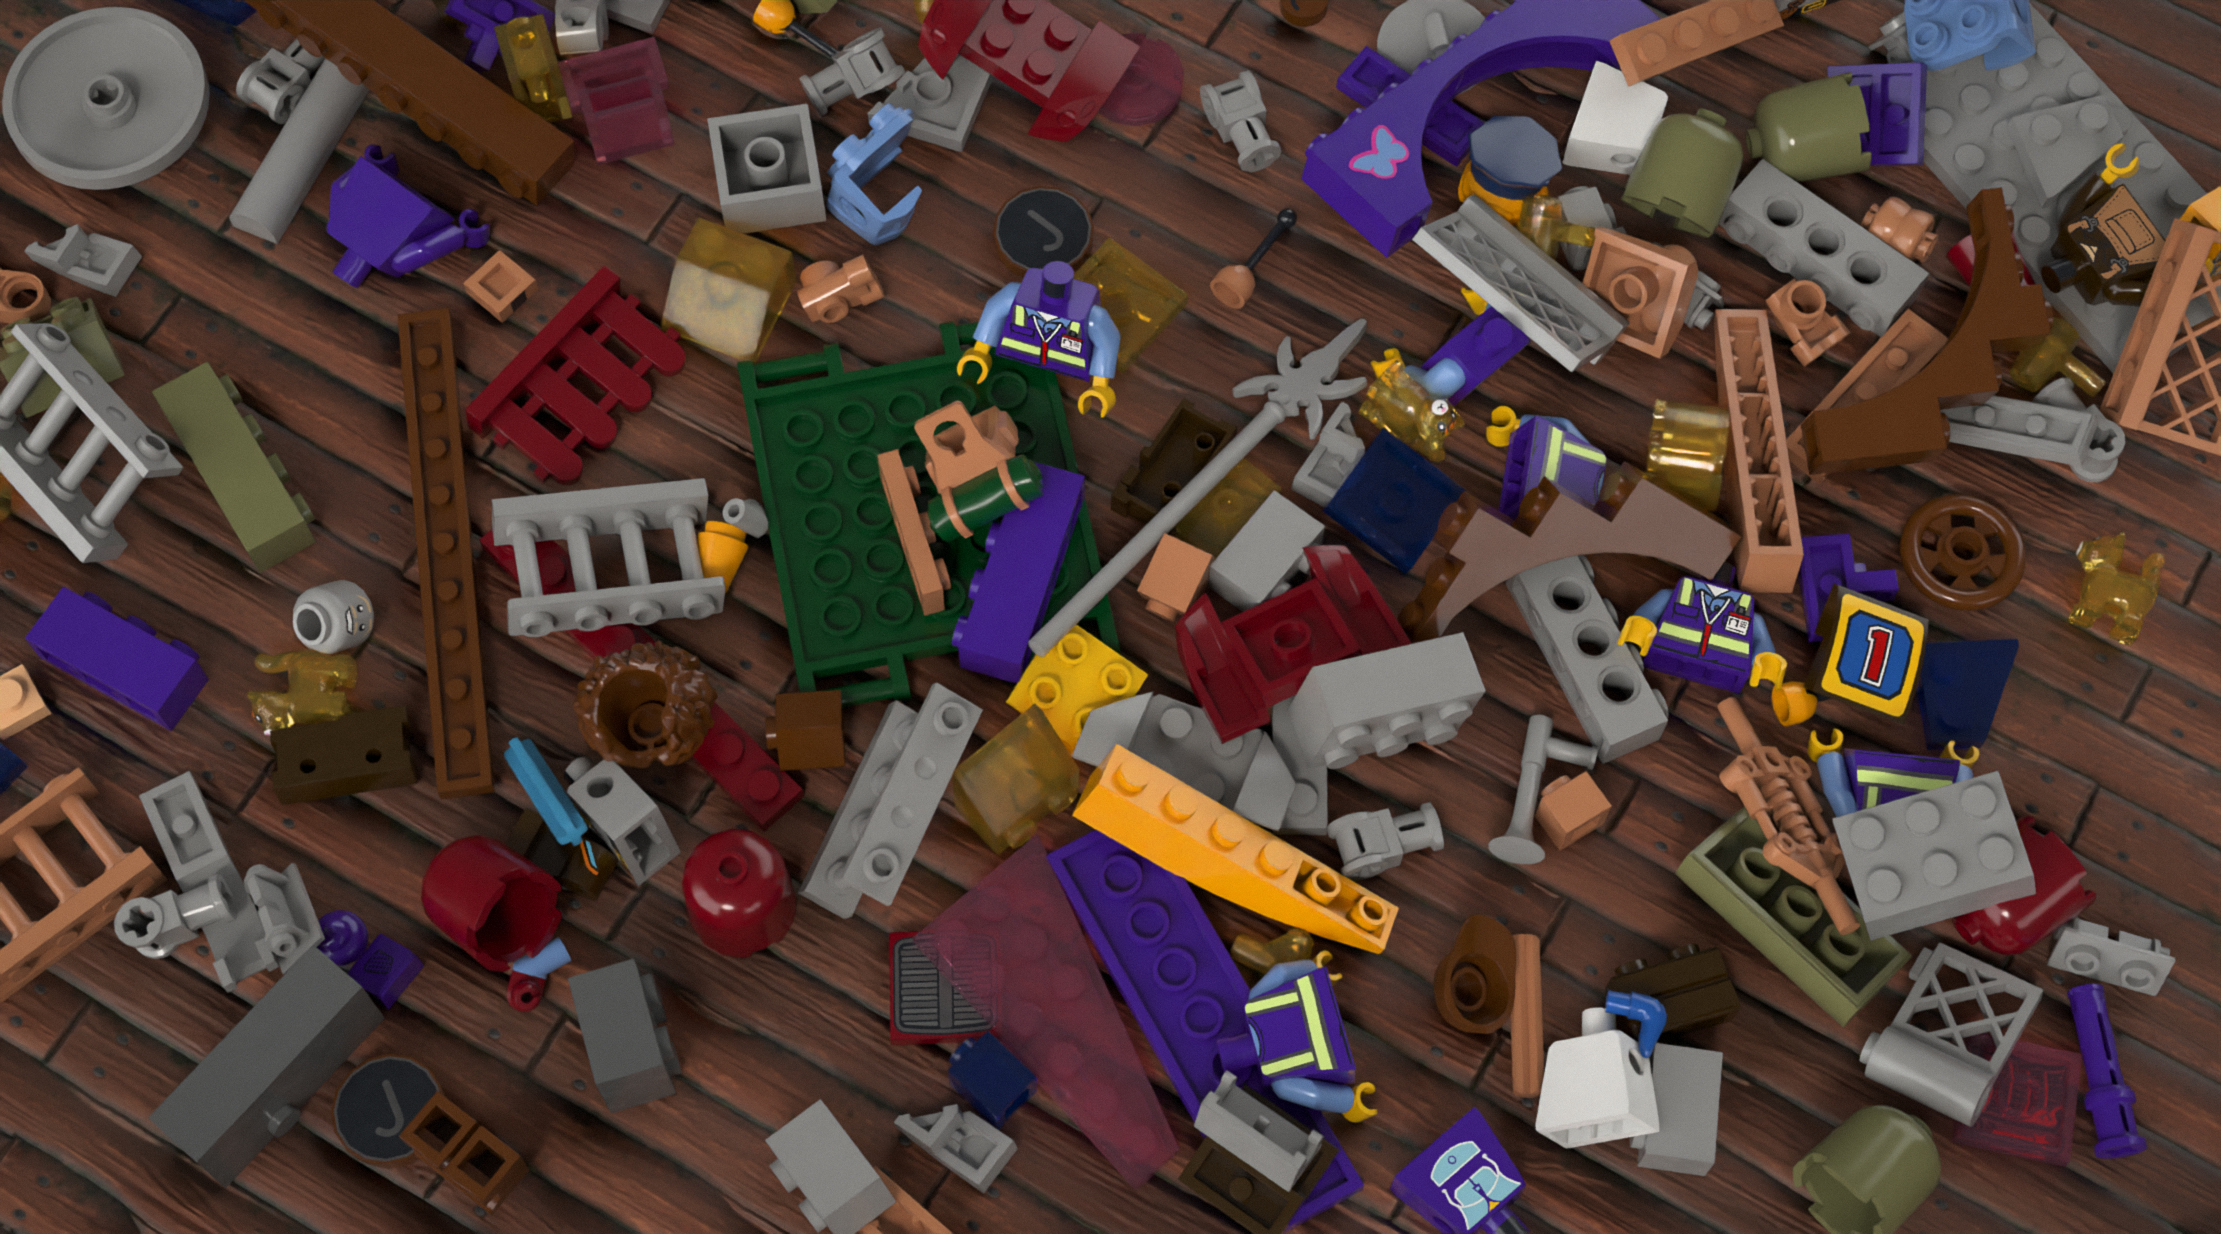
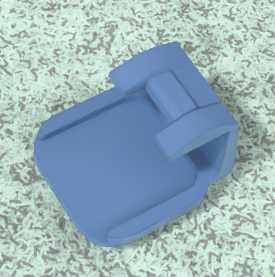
M1905 0L1904 13L1909 52L1912 60L1916 63L1922 62L1926 64L1928 71L1941 70L1981 54L1984 55L1985 69L1990 71L2015 65L2036 53L2029 0Z
M891 103L883 106L872 117L869 125L873 129L865 138L859 140L852 134L835 149L832 156L836 161L827 171V174L832 178L826 202L827 209L838 220L872 245H880L896 239L906 230L922 192V189L916 186L883 215L860 190L903 151L899 145L909 132L911 123L914 120V112L910 108L906 110L902 107L895 108ZM856 208H858L861 211L864 217L856 210Z

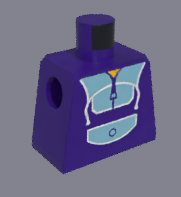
M1473 1107L1397 1173L1391 1184L1390 1190L1443 1234H1479L1482 1230L1486 1234L1530 1233L1527 1226L1509 1208L1521 1196L1526 1183L1476 1107Z

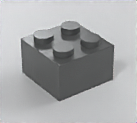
M633 958L568 978L595 1084L611 1114L677 1094L672 1076L681 1074L682 1071L674 1043L670 1039L666 1025L658 1027V1024L667 1021V1016L652 973L641 975Z

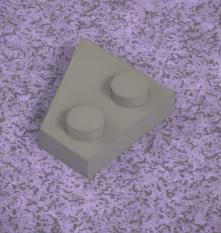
M2105 95L2013 116L2006 127L2042 208L2049 207L2056 201L2062 191L2073 182L2077 183L2090 171L2097 161H2102L2106 158L2109 149L2116 144H2120L2124 137Z

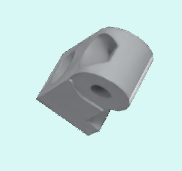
M556 0L555 26L560 55L601 52L603 40H608L610 34L605 0Z

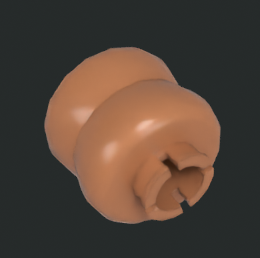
M1897 197L1888 198L1881 207L1874 203L1860 225L1912 262L1918 260L1921 264L1925 263L1928 256H1930L1939 237L1938 234L1932 233L1935 219L1930 213L1912 209L1908 203Z

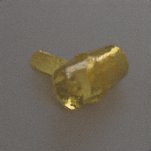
M1532 195L1522 199L1519 221L1516 222V228L1555 261L1560 241L1584 247L1593 246L1596 237L1593 236L1595 228L1562 221V202L1547 195Z
M2053 316L2051 334L2034 349L2020 351L2009 371L2011 378L2024 389L2031 392H2039L2060 371L2090 396H2095L2106 381L2072 355L2080 340V336L2070 323Z

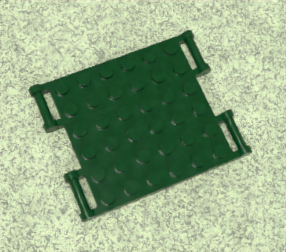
M954 321L940 323L939 332L944 351L943 355L844 373L838 343L823 345V351L753 363L752 359L737 361L800 693L818 692L816 691L814 679L888 665L890 677L820 691L841 690L843 708L891 698L898 702L911 700L904 662L958 651V647L952 646L957 621L961 615L969 617L974 600L969 599V590L974 573L977 568H986L991 554L985 552L990 527L994 521L1002 523L1004 515L975 529L974 534L966 539L960 536L947 543L934 532L936 542L929 544L933 560L943 558L949 575L951 589L943 591L945 610L924 616L880 479L877 456L878 454L898 449L903 467L913 465L921 491V496L915 497L914 501L918 513L926 512L928 501L938 495V491L925 466L927 450L915 431V422L954 401H961L971 417L996 405L1000 411L1008 413L1017 427L1019 441L1015 447V456L1024 454L1034 462L1079 474L1056 372L995 355L996 347L991 346L989 354L992 358V367L983 382L977 384L983 371L982 366L977 361H967L961 376L958 375V363L967 351H961L960 346L976 343L977 340L973 338L978 322L955 326ZM828 371L829 375L762 389L757 388L758 383ZM954 421L940 423L934 430V436L958 423ZM1085 499L1041 628L1101 570ZM1106 594L1076 625L1084 627L1096 624L1099 636H1095V638L1120 654L1116 628L1108 594ZM1032 652V655H1031V658H1030L1029 663L1031 662L1032 658H1033L1034 655H1035L1034 652Z

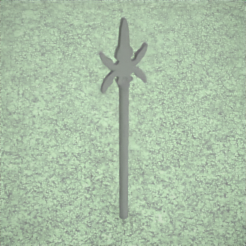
M1363 318L1359 319L1343 330L1324 348L1310 352L1300 360V368L1297 369L1292 368L1294 366V356L1291 351V338L1286 336L1277 352L1279 375L1253 377L1232 389L1235 398L1248 395H1262L1268 391V402L1264 404L1263 410L1028 641L1031 650L1038 656L1044 657L1162 539L1164 533L1167 534L1277 424L1282 423L1286 416L1299 415V407L1301 406L1308 407L1305 410V417L1309 426V439H1315L1321 430L1323 422V410L1320 400L1345 398L1356 394L1367 386V379L1365 377L1335 380L1332 383L1338 374L1339 364L1355 347L1366 331L1367 321ZM1272 389L1277 390V391H1275V392H1269V390H1272Z

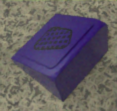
M380 933L347 974L360 984L371 998L389 1010L424 965L416 954Z

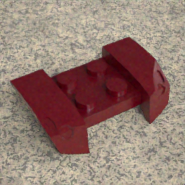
M934 0L923 21L918 44L922 54L942 80H944L960 54L1041 106L1043 109L1027 135L1060 142L1070 141L1089 124L1110 96L1140 46L1100 20L1091 30L1046 0Z
M1321 545L1302 547L1312 580L1221 623L1208 595L1205 593L1175 625L1177 651L1183 669L1197 701L1221 744L1271 722L1267 708L1296 695L1312 667L1412 644L1372 580L1347 546Z

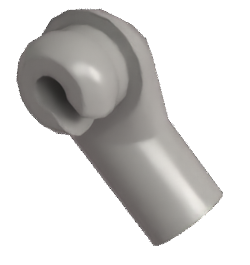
M735 498L728 501L724 506L723 517L730 525L756 538L761 537L767 532L768 520L766 513L758 501Z

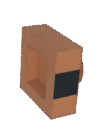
M501 250L494 254L463 283L466 293L502 323L539 290L536 280Z

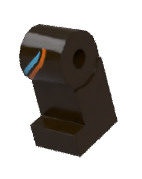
M527 807L505 844L548 872L561 885L562 891L572 892L593 901L598 900L618 863V859L610 851L585 838H582L583 841L576 846H573L571 842L561 845L557 842L542 816Z

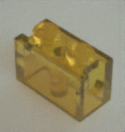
M543 14L532 16L531 18L519 17L509 21L507 24L495 26L494 30L515 99L549 123L573 117ZM545 75H547V77H548L549 84H550V90H549V87H548V84H547V80H546ZM523 81H526L530 96L526 93Z

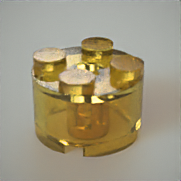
M1656 399L1651 430L1660 432L1650 431L1646 462L1647 471L1650 472L1645 473L1706 510L1716 511L1723 476L1721 475L1723 458L1726 456L1730 423L1729 409Z

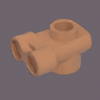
M864 254L842 263L843 267L840 269L835 262L819 261L809 265L802 271L800 281L803 288L797 290V294L803 309L812 322L817 320L825 323L837 322L848 314L849 308L860 304L866 306L885 297L882 286Z
M1794 278L1765 300L1773 313L1775 324L1786 332L1794 344L1790 350L1804 367L1851 333L1837 314L1831 317L1824 310L1826 306L1825 294L1812 281H1797Z

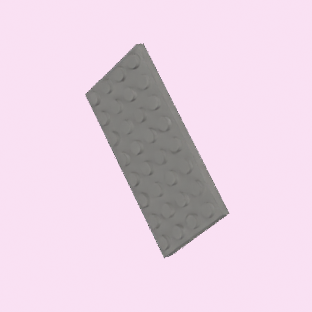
M2029 3L2036 53L2015 65L1990 71L1985 69L1983 54L1941 70H1927L1923 162L1965 209L1982 189L2002 187L2005 204H2009L2013 210V231L2019 249L2036 284L2042 285L2043 296L2114 374L2140 307L2112 305L2109 302L2093 306L2085 302L2074 285L2059 293L2051 292L2043 282L2041 275L2042 267L2055 261L2050 249L2058 236L2056 223L2069 198L2095 171L2102 173L2108 167L2106 159L2097 161L2084 177L2077 183L2073 182L2062 191L2054 203L2049 207L2042 208L2006 128L2011 117L2105 95L2124 135L2120 143L2126 145L2123 153L2116 157L2114 166L2116 168H2125L2137 156L2140 161L2136 174L2129 178H2117L2113 184L2116 188L2124 183L2164 238L2169 234L2174 218L2180 219L2191 203L2207 193ZM1909 60V61H1907L1906 63H1916V62H1914V61L1911 62V61ZM2219 270V271H2218L2216 274H2214L2213 276H2215V275L2221 273V270ZM2219 285L2215 289L2221 301V285ZM2205 293L2190 300L2185 312L2191 327L2214 316ZM2206 332L2200 334L2199 336H2197V337H2195V338H2196V339L2199 338L2200 336H2202V335L2205 334ZM2186 342L2170 350L2168 358L2187 346Z

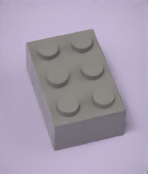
M1464 632L1314 666L1290 704L1288 713L1308 768L1327 764L1329 769H1337L1355 762L1361 755L1377 752L1379 757H1387L1403 751L1411 743L1426 740L1428 745H1437L1454 738L1458 734L1457 730L1465 719L1473 713V708L1486 690Z
M1999 771L1832 819L1870 941L1988 908L2001 902L2036 894L2034 874Z

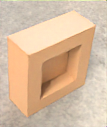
M23 664L0 676V738L2 740L52 714L29 671Z

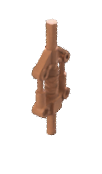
M1729 697L1718 704L1717 708L1743 755H1738L1720 772L1719 778L1722 784L1731 792L1738 793L1751 819H1756L1768 840L1762 849L1764 858L1770 864L1779 866L1808 886L1816 889L1840 935L1854 932L1860 927V923L1836 881L1845 863L1844 855L1837 833L1830 832L1821 815L1823 809L1807 781L1812 775L1809 765L1800 757L1793 756L1788 758L1780 754L1777 747L1762 746L1737 698ZM1768 812L1773 815L1772 818L1777 827H1780V833H1777L1772 821L1770 820L1767 814ZM1807 819H1810V821H1811V823L1813 824V826H1814V828H1815L1817 834L1819 835V837H1820V839H1821V842H1820L1819 844H1818V842H1815L1816 839H1817V836H1816L1815 832L1813 831V829L1810 828V823H1809V821H1808Z

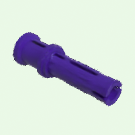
M2085 984L2071 988V991H2067V995L2074 1016L2090 1090L2085 1094L2086 1098L2083 1101L2086 1111L2092 1112L2098 1138V1143L2094 1146L2095 1155L2098 1158L2104 1159L2135 1155L2147 1149L2145 1137L2138 1135L2132 1105L2137 1102L2135 1092L2131 1090L2130 1086L2124 1084L2106 1007L2104 987L2101 984Z

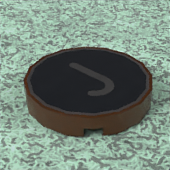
M1037 186L1021 190L1004 202L995 217L993 239L1001 262L1010 272L1024 278L1028 269L1038 268L1043 270L1046 264L1053 261L1065 262L1076 272L1084 265L1092 252L1094 225L1088 208L1075 195L1056 187Z
M386 1054L369 1058L349 1071L336 1089L331 1109L334 1133L351 1156L366 1164L385 1169L412 1164L419 1158L414 1155V1150L405 1144L399 1135L437 1091L446 1097L445 1090L431 1069L413 1057Z

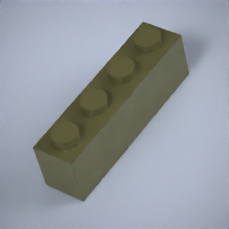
M207 361L151 391L259 573L316 543L307 524L316 520L300 492L292 497L289 496L283 484L290 481L291 478L277 454L273 453L268 457L264 455L259 444L267 441L253 415L250 413L242 418L235 405L243 402V399L228 374L218 379Z

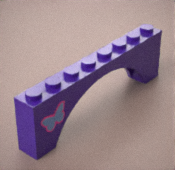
M1514 0L1513 4L1502 12L1498 9L1491 12L1481 23L1480 27L1467 36L1463 33L1456 37L1448 46L1446 52L1435 60L1432 58L1425 59L1417 66L1411 77L1401 84L1396 82L1390 84L1379 95L1377 101L1366 109L1359 107L1352 111L1344 120L1342 126L1329 135L1322 133L1317 136L1305 152L1307 160L1301 179L1378 251L1388 258L1412 240L1419 229L1425 225L1432 200L1426 187L1422 170V135L1432 119L1448 102L1461 92L1483 80L1520 69L1567 67L1593 71L1596 61H1599L1622 71L1609 40L1620 34L1658 21L1661 18L1640 0Z

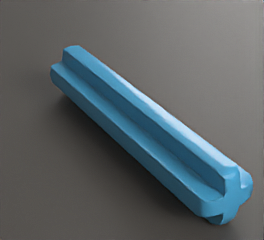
M518 737L511 739L508 742L510 748L504 752L505 760L557 842L561 845L569 842L573 846L580 844L583 841L581 835L587 831V824L536 745L528 738L522 741Z

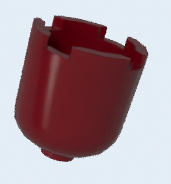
M2029 815L2020 816L2015 821L2034 874L2036 894L2001 902L1988 908L1952 918L1955 929L1969 944L1975 945L1979 942L1989 950L2002 955L2021 954L2031 949L2094 904L2096 899V893L2089 889L2084 891L2079 882L2087 872L2072 850L2052 830L2045 836H2041L2031 828L2035 825V819Z
M729 829L713 833L695 846L685 862L681 886L690 924L703 944L723 956L746 958L750 957L752 952L763 950L772 943L778 944L782 941L794 922L797 899L784 859L773 844L752 831Z
M473 835L454 840L442 848L431 860L422 879L421 901L426 916L488 970L508 971L510 969L508 963L516 961L524 954L533 959L552 939L562 918V912L555 908L557 892L561 891V885L548 872L499 840L491 837Z

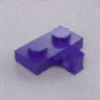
M449 0L444 13L468 25L464 36L472 40V43L469 46L463 63L480 75L482 72L490 70L496 54L504 57L510 48L531 60L538 57L555 19L554 12L532 0Z
M1850 534L1801 537L1804 556L1798 576L1808 643L1821 642L1823 639L1822 636L1814 634L1833 584L1882 602L1894 601L1895 595L1899 590L1896 569L1866 571L1865 563H1854Z

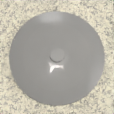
M103 7L78 12L53 23L36 35L23 48L7 75L3 89L2 110L7 130L21 155L44 176L67 186L81 189H113L141 182L160 173L188 150L197 138L207 116L210 97L209 81L194 45L175 25L147 11L126 7Z

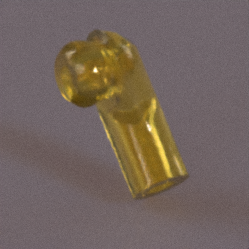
M1292 928L1287 931V934L1267 944L1240 932L1229 955L1233 960L1263 974H1267L1275 964L1304 959L1309 960L1314 942L1310 933L1302 928Z

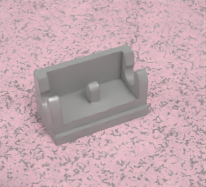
M1227 1070L1222 1076L1221 1083L1214 1093L1210 1091L1202 1101L1194 1127L1290 1192L1321 1148L1324 1136L1315 1130L1310 1135H1307L1236 1086L1237 1076Z

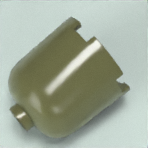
M1852 73L1839 74L1768 93L1756 107L1753 118L1754 128L1745 130L1746 146L1750 158H1759L1760 161L1764 159L1797 183L1856 174L1869 170L1871 152L1861 153L1860 134L1870 131L1869 122L1859 85L1849 86L1852 82Z
M1699 108L1696 115L1677 113L1668 115L1660 120L1652 130L1624 186L1625 192L1621 201L1649 218H1652L1655 211L1658 210L1676 218L1672 228L1691 235L1709 238L1713 234L1714 229L1718 228L1744 160L1741 143L1733 133L1724 128L1727 120L1721 115L1703 108Z
M1888 1105L1865 1106L1853 1113L1793 1167V1182L1797 1188L1805 1184L1808 1192L1815 1200V1203L1808 1210L1831 1234H1893L1937 1187L1941 1176V1158L1932 1140L1931 1130L1920 1118L1915 1115L1906 1114Z

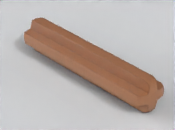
M1516 934L1512 936L1516 947L1515 999L1511 1012L1513 1093L1517 1097L1534 1098L1540 1097L1544 1078L1540 940L1538 936L1533 934Z

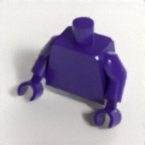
M376 144L367 146L364 154L365 158L360 156L355 165L337 178L331 185L330 220L327 224V232L348 247L332 272L355 288L360 287L373 266L398 278L463 247V245L471 248H480L489 241V224H484L477 229L471 228L478 223L477 211L473 209L464 210L459 217V226L451 224L454 219L396 177L399 172L396 154L392 152L383 159L381 147Z

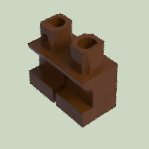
M438 1091L399 1135L401 1140L414 1150V1155L490 1215L495 1213L529 1172V1168L518 1153L482 1125L480 1126L476 1120Z

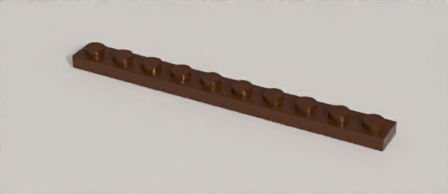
M449 307L397 314L437 793L441 800L495 792L453 317Z

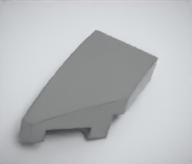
M78 224L65 229L66 235L60 240L43 247L36 241L29 244L24 250L33 261L82 285L114 297L117 296L142 258L133 245L96 233L87 236Z
M1344 402L1339 404L1322 429L1318 444L1295 475L1291 487L1292 491L1330 511V505L1334 498L1340 493L1352 489L1363 470L1361 460L1365 447L1362 439L1356 437L1350 421L1352 412L1349 405ZM1348 493V494H1345V495H1342V496H1340L1339 498H1337V500L1335 501V503H1334L1333 506H1332V507H1333V510H1334L1335 512H1337V511L1335 510V505H1336V503L1338 502V500L1341 499L1342 497L1348 496L1349 493ZM1342 499L1341 501H1339V504L1337 505V507H1338L1339 509H1340V506H1339L1340 503H1341L1342 501L1346 500V499Z
M958 1104L943 1107V1112L914 1118L910 1114L900 1115L894 1121L896 1127L908 1138L982 1193L987 1190L1018 1149L1011 1138L971 1111L962 1113Z

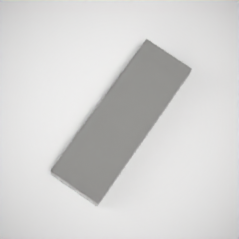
M1996 395L1992 396L1983 405L1940 410V413H1945L1949 420V442L2082 467L2098 425L2095 413Z

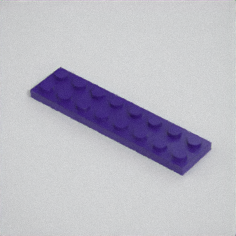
M1094 830L1046 855V863L1195 1123L1202 1101L1210 1091L1213 1093L1216 1091L1224 1075L1216 1039L1247 1032L1243 1020L1242 1004L1248 1000L1250 989L1185 878L1165 870L1100 831ZM1256 1064L1229 1071L1237 1076L1235 1085L1242 1089L1244 1084H1248L1341 1149L1283 1234L1363 1190L1364 1184L1321 1110H1315L1280 1099L1274 1091H1263ZM1199 1130L1203 1139H1205L1207 1135Z

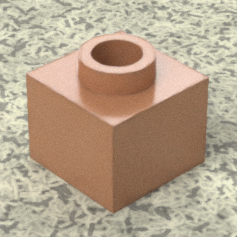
M1585 771L1572 780L1567 775H1564L1545 787L1541 792L1543 798H1541L1535 818L1558 850L1561 851L1603 825L1612 805L1588 772Z

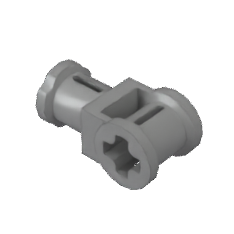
M882 28L873 29L851 41L842 51L831 56L834 64L811 77L805 74L799 78L804 91L820 117L828 113L827 108L848 95L852 94L855 98L859 99L867 93H872L886 87L905 74L903 66L896 65L882 39L885 33ZM869 52L872 53V55H873L875 61L877 62V64H878V66H879V69H877V67H876L874 61L872 60V58H871Z
M297 38L283 53L271 48L261 60L250 64L241 74L236 87L237 96L245 103L255 102L269 112V117L278 124H284L310 84V76L322 64L325 57L322 55L315 57L308 53L300 45Z
M1249 70L1240 72L1238 79L1213 87L1211 84H1206L1200 87V97L1205 114L1210 124L1217 128L1224 143L1233 140L1239 153L1238 164L1242 171H1260L1270 166L1280 157L1282 151L1279 143L1271 140L1265 129L1267 110L1263 104L1258 84Z
M2062 377L2047 385L2033 398L2032 402L2096 414L2098 425L2082 467L2069 466L2072 472L2081 480L2094 483L2107 480L2113 475L2118 464L2117 458L2121 455L2126 444L2125 434L2115 422L2106 419L2095 404L2087 408L2072 390L2074 388L2073 381L2069 377Z
M1431 802L1422 804L1419 811L1391 817L1389 808L1372 813L1368 811L1356 812L1334 820L1326 828L1329 837L1336 839L1344 863L1340 872L1352 881L1364 880L1380 874L1386 869L1400 866L1403 854L1428 847L1433 851L1444 848L1441 824Z
M217 873L209 876L207 884L180 895L169 890L152 898L139 897L129 900L118 910L114 920V927L118 938L130 947H135L137 951L148 958L159 959L172 954L180 944L198 938L199 933L197 929L221 919L226 922L236 920L238 911L233 894L225 879Z

